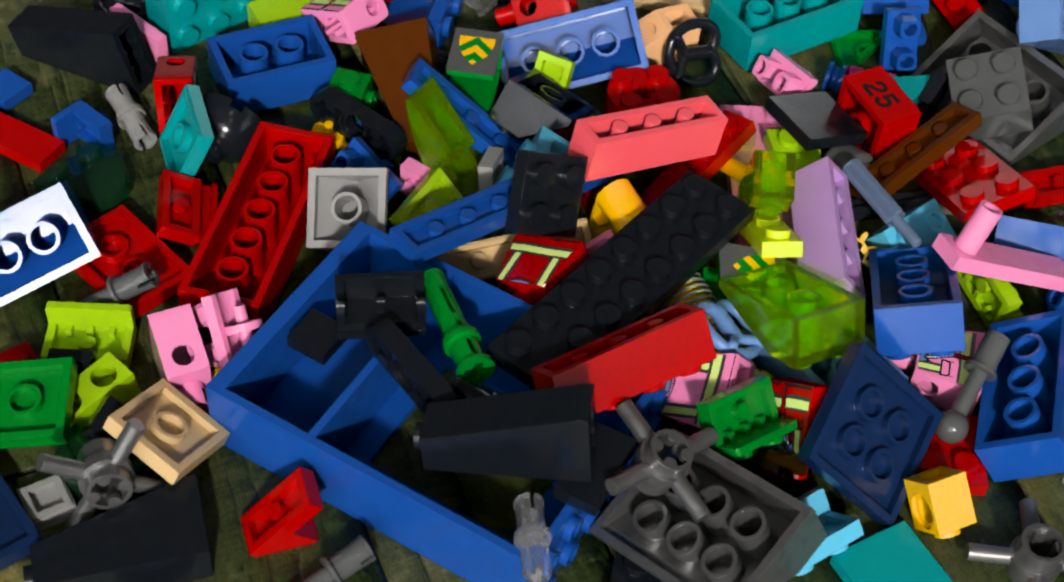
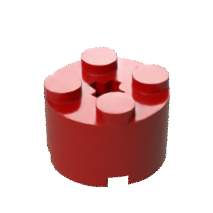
M652 65L648 69L639 67L617 68L612 72L608 83L604 114L678 101L681 98V91L676 81L669 76L668 69L664 66Z

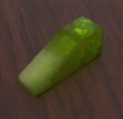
M755 150L737 189V197L748 203V206L755 207V210H758V213L761 215L777 216L782 214V212H788L794 201L796 153Z

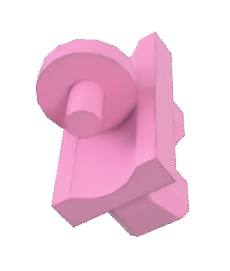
M773 49L770 56L760 55L752 69V74L757 77V80L776 96L807 93L810 90L812 92L819 81L809 71L777 49Z
M237 288L201 297L202 302L192 307L198 328L209 327L213 342L204 345L210 367H220V370L253 336L252 330L263 325L262 317L249 320L245 304L242 305Z

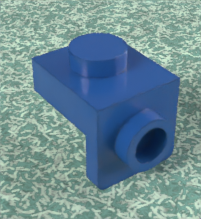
M81 99L51 118L54 136L65 141L66 146L80 138L103 156L116 149L113 136L114 125L111 119L105 113H99Z

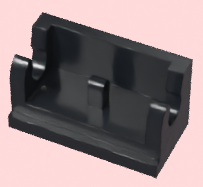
M424 271L335 274L337 340L365 338V330L386 318L392 320L406 336H426Z

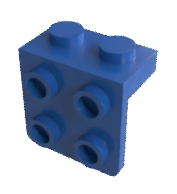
M393 0L386 5L389 12L388 17L383 22L391 25L426 17L435 34L437 49L442 50L446 39L451 37L456 17L461 15L464 0H435V2L427 0Z

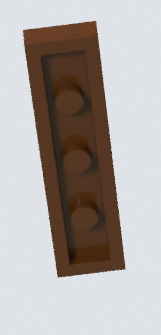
M951 102L867 167L868 171L890 196L983 125L981 112ZM848 181L850 195L866 202V200Z

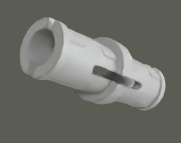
M119 83L122 94L116 84L111 85L105 92V98L116 113L117 118L115 120L118 126L126 130L137 150L143 151L140 140L146 150L152 148L157 142V135L146 121L144 108L134 101L125 84Z

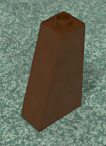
M423 17L355 32V39L394 122L406 134L407 148L413 158L429 160L438 157L442 153L451 152L447 126L443 125L436 116L420 103L414 101L409 94L401 89L411 65L419 58L423 59L440 73L435 34L427 18Z

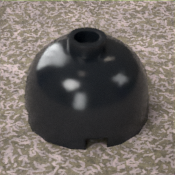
M205 92L202 97L215 138L204 159L217 165L221 161L232 164L240 163L259 122L263 120L246 106H244L241 112L231 107L230 104L234 99L215 92Z

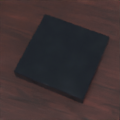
M826 91L768 96L764 106L806 151L850 144H863L868 135V132Z

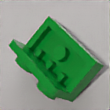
M754 376L696 403L701 430L712 427L718 433V442L709 448L733 462L751 458L754 455L753 451L762 446H772L783 442L784 435L798 429L797 419L779 418L770 376Z

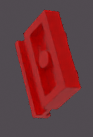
M164 169L158 180L156 237L193 247L196 243L200 244L218 208V184L212 183L211 186L201 184V179Z

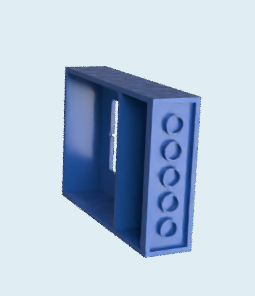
M359 221L205 386L209 415L231 432L224 446L283 479H286L298 467L312 470L321 500L469 582H556L557 577L555 575L560 567L568 568L573 562L580 546L578 541L583 533L591 534L589 529L602 514L600 509L593 516L553 498L552 489L558 481L554 480L552 489L548 488L516 535L509 538L372 464L418 406L374 357L368 347L366 338L347 339L325 365L288 346L287 336L312 309L336 320L335 274L426 271L430 268L441 269L465 320L479 331L482 337L480 345L485 354L487 346L533 306L435 257L413 266L388 241L389 234ZM426 299V336H407V338L443 376L446 371H455L457 367L453 359L448 357L442 348L444 335ZM495 365L493 374L486 381L480 383V385L501 394L533 390L497 365ZM665 387L653 393H640L630 398L653 432L656 433L661 430L664 418L659 415L669 398V392L665 390ZM616 410L602 411L596 414L597 422L634 437ZM636 450L634 451L633 455L631 456L623 470L630 467L631 462L635 458L634 455ZM608 494L605 501L611 503L616 496Z

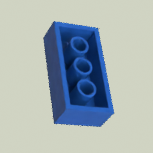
M932 244L920 245L917 248L904 246L869 249L877 355L880 357L903 360L914 354L930 353L936 357H946L953 355L956 351H966L963 301L957 273L948 267L931 246Z
M1064 309L990 323L989 330H995L1004 334L1011 342L995 371L998 375L996 380L993 382L985 381L982 386L974 451L994 483L1064 473Z

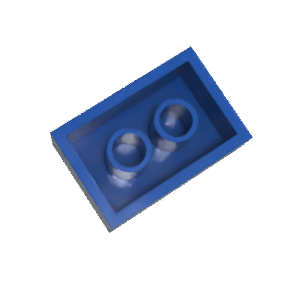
M313 14L207 37L210 72L220 94L234 99L230 106L240 112L244 106L255 113L309 100L315 93L328 86L337 68L336 58Z

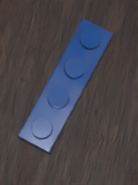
M419 58L411 65L401 89L482 155H484L488 146L504 148V167L506 165L511 167L514 164L517 149L523 144L522 141L517 137H511L501 132L497 128V123L488 118L489 114L423 59Z

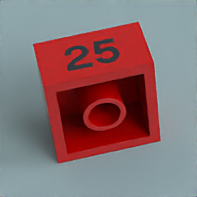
M882 66L843 77L837 103L868 132L864 143L855 146L869 152L874 161L917 129L922 112Z

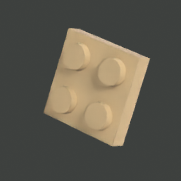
M164 378L110 414L103 426V429L117 440L130 418L142 421L146 429L132 450V453L172 486L221 448L231 432Z

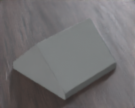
M308 168L306 248L333 250L359 221L387 234L389 168Z

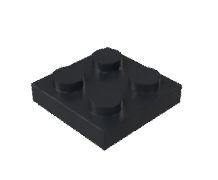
M517 149L505 231L519 235L575 237L588 157L575 154Z

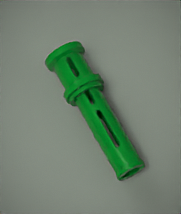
M439 268L427 269L424 271V295L444 335L442 348L445 354L453 359L457 367L455 370L456 378L464 376L472 383L480 384L493 374L495 363L490 355L484 353L480 345L482 337L477 328L469 325L465 320L443 271Z

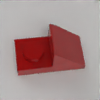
M298 467L240 517L250 556H264L314 544L319 541L313 517L324 507L312 470Z

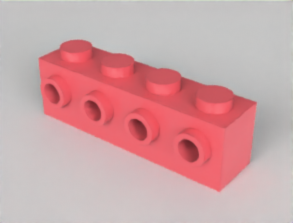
M705 95L577 119L567 154L588 157L585 182L716 155L728 118L711 98Z

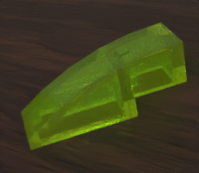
M430 78L405 100L413 139L423 164L432 169L440 167L462 196L465 197L478 184V163L468 149L475 141L435 79Z

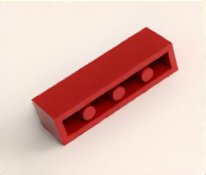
M677 303L535 366L530 370L536 390L578 384H594L595 412L598 414L602 411H613L621 403L640 393L659 391L665 387L666 381L677 376L695 374L702 369L701 365L717 357L704 308Z

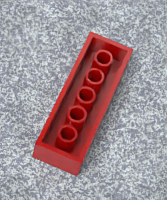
M263 121L259 122L177 289L179 306L190 303L192 308L202 302L201 297L237 288L241 303L246 306L249 320L262 317L264 324L273 315L306 239L308 168H330V164L335 158V136ZM259 328L252 330L253 335L259 330Z

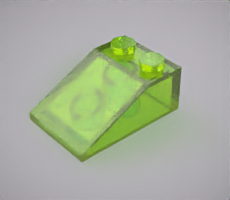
M788 260L719 280V288L766 351L792 369H807L816 362L829 358L844 357L850 342L865 343V299Z

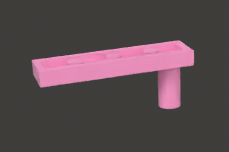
M980 201L958 236L939 233L931 245L952 271L1064 292V262L1060 257L985 242L1003 215V211L989 201Z

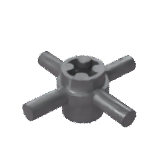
M631 399L621 403L615 410L640 445L637 447L634 455L635 458L631 462L630 467L605 480V487L608 493L616 496L635 486L646 495L659 496L671 488L696 523L707 518L711 511L686 476L689 474L694 454L718 442L719 437L716 430L712 427H707L687 438L676 430L663 429L654 433Z
M130 418L117 440L98 438L84 444L79 450L77 460L43 452L39 454L36 461V471L72 478L78 481L79 490L83 497L67 522L68 528L91 519L97 508L113 509L126 503L131 497L132 492L145 495L170 484L166 480L134 473L132 462L128 457L146 429L142 421Z
M1024 498L1019 502L1022 534L1015 537L1009 547L967 542L965 545V560L1006 565L1008 577L1012 582H1054L1060 572H1064V537L1052 526L1040 523L1038 502L1033 498Z

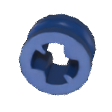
M830 61L822 85V91L833 90L834 95L838 96L843 77L847 73L848 65L844 64L842 67H838L835 61Z

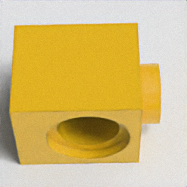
M938 466L903 479L916 530L933 534L936 539H947L958 536L961 533V528L977 523L966 471Z

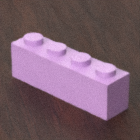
M826 156L787 175L789 192L786 194V198L792 211L793 221L790 223V228L803 240L802 257H794L795 264L799 269L800 283H798L797 289L800 298L805 304H808L826 295L839 309H843L865 299L866 294L848 177Z

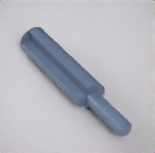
M855 158L848 161L842 168V171L848 177V181L888 227L895 226L913 248L919 247L922 244V239L905 221L903 209L868 171L860 159Z

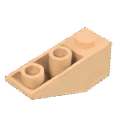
M687 3L655 9L638 20L649 67L665 64V44L672 30L688 19L697 18ZM701 28L690 30L682 36L687 47L698 46ZM675 48V62H676V61H678V57H679V53H678V51H677V48Z

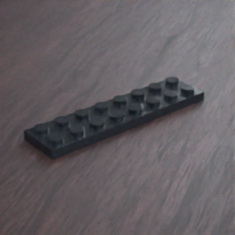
M688 170L487 346L486 354L491 356L495 365L531 389L536 390L531 368L652 315L753 220L756 208L693 171Z

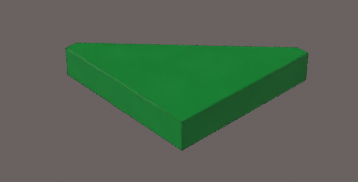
M863 29L851 32L840 38H835L829 41L828 45L836 66L842 67L845 64L848 67H859L881 46V38H879V29Z

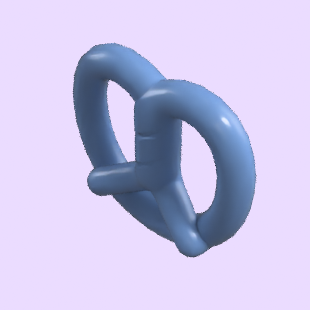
M720 299L715 303L700 301L694 305L704 308L705 314L712 318L725 337L724 339L720 336L707 319L715 349L722 354H739L746 360L753 359L759 355L761 349L766 344V339L760 335L757 325L741 305L730 299ZM730 314L738 320L746 334H742Z

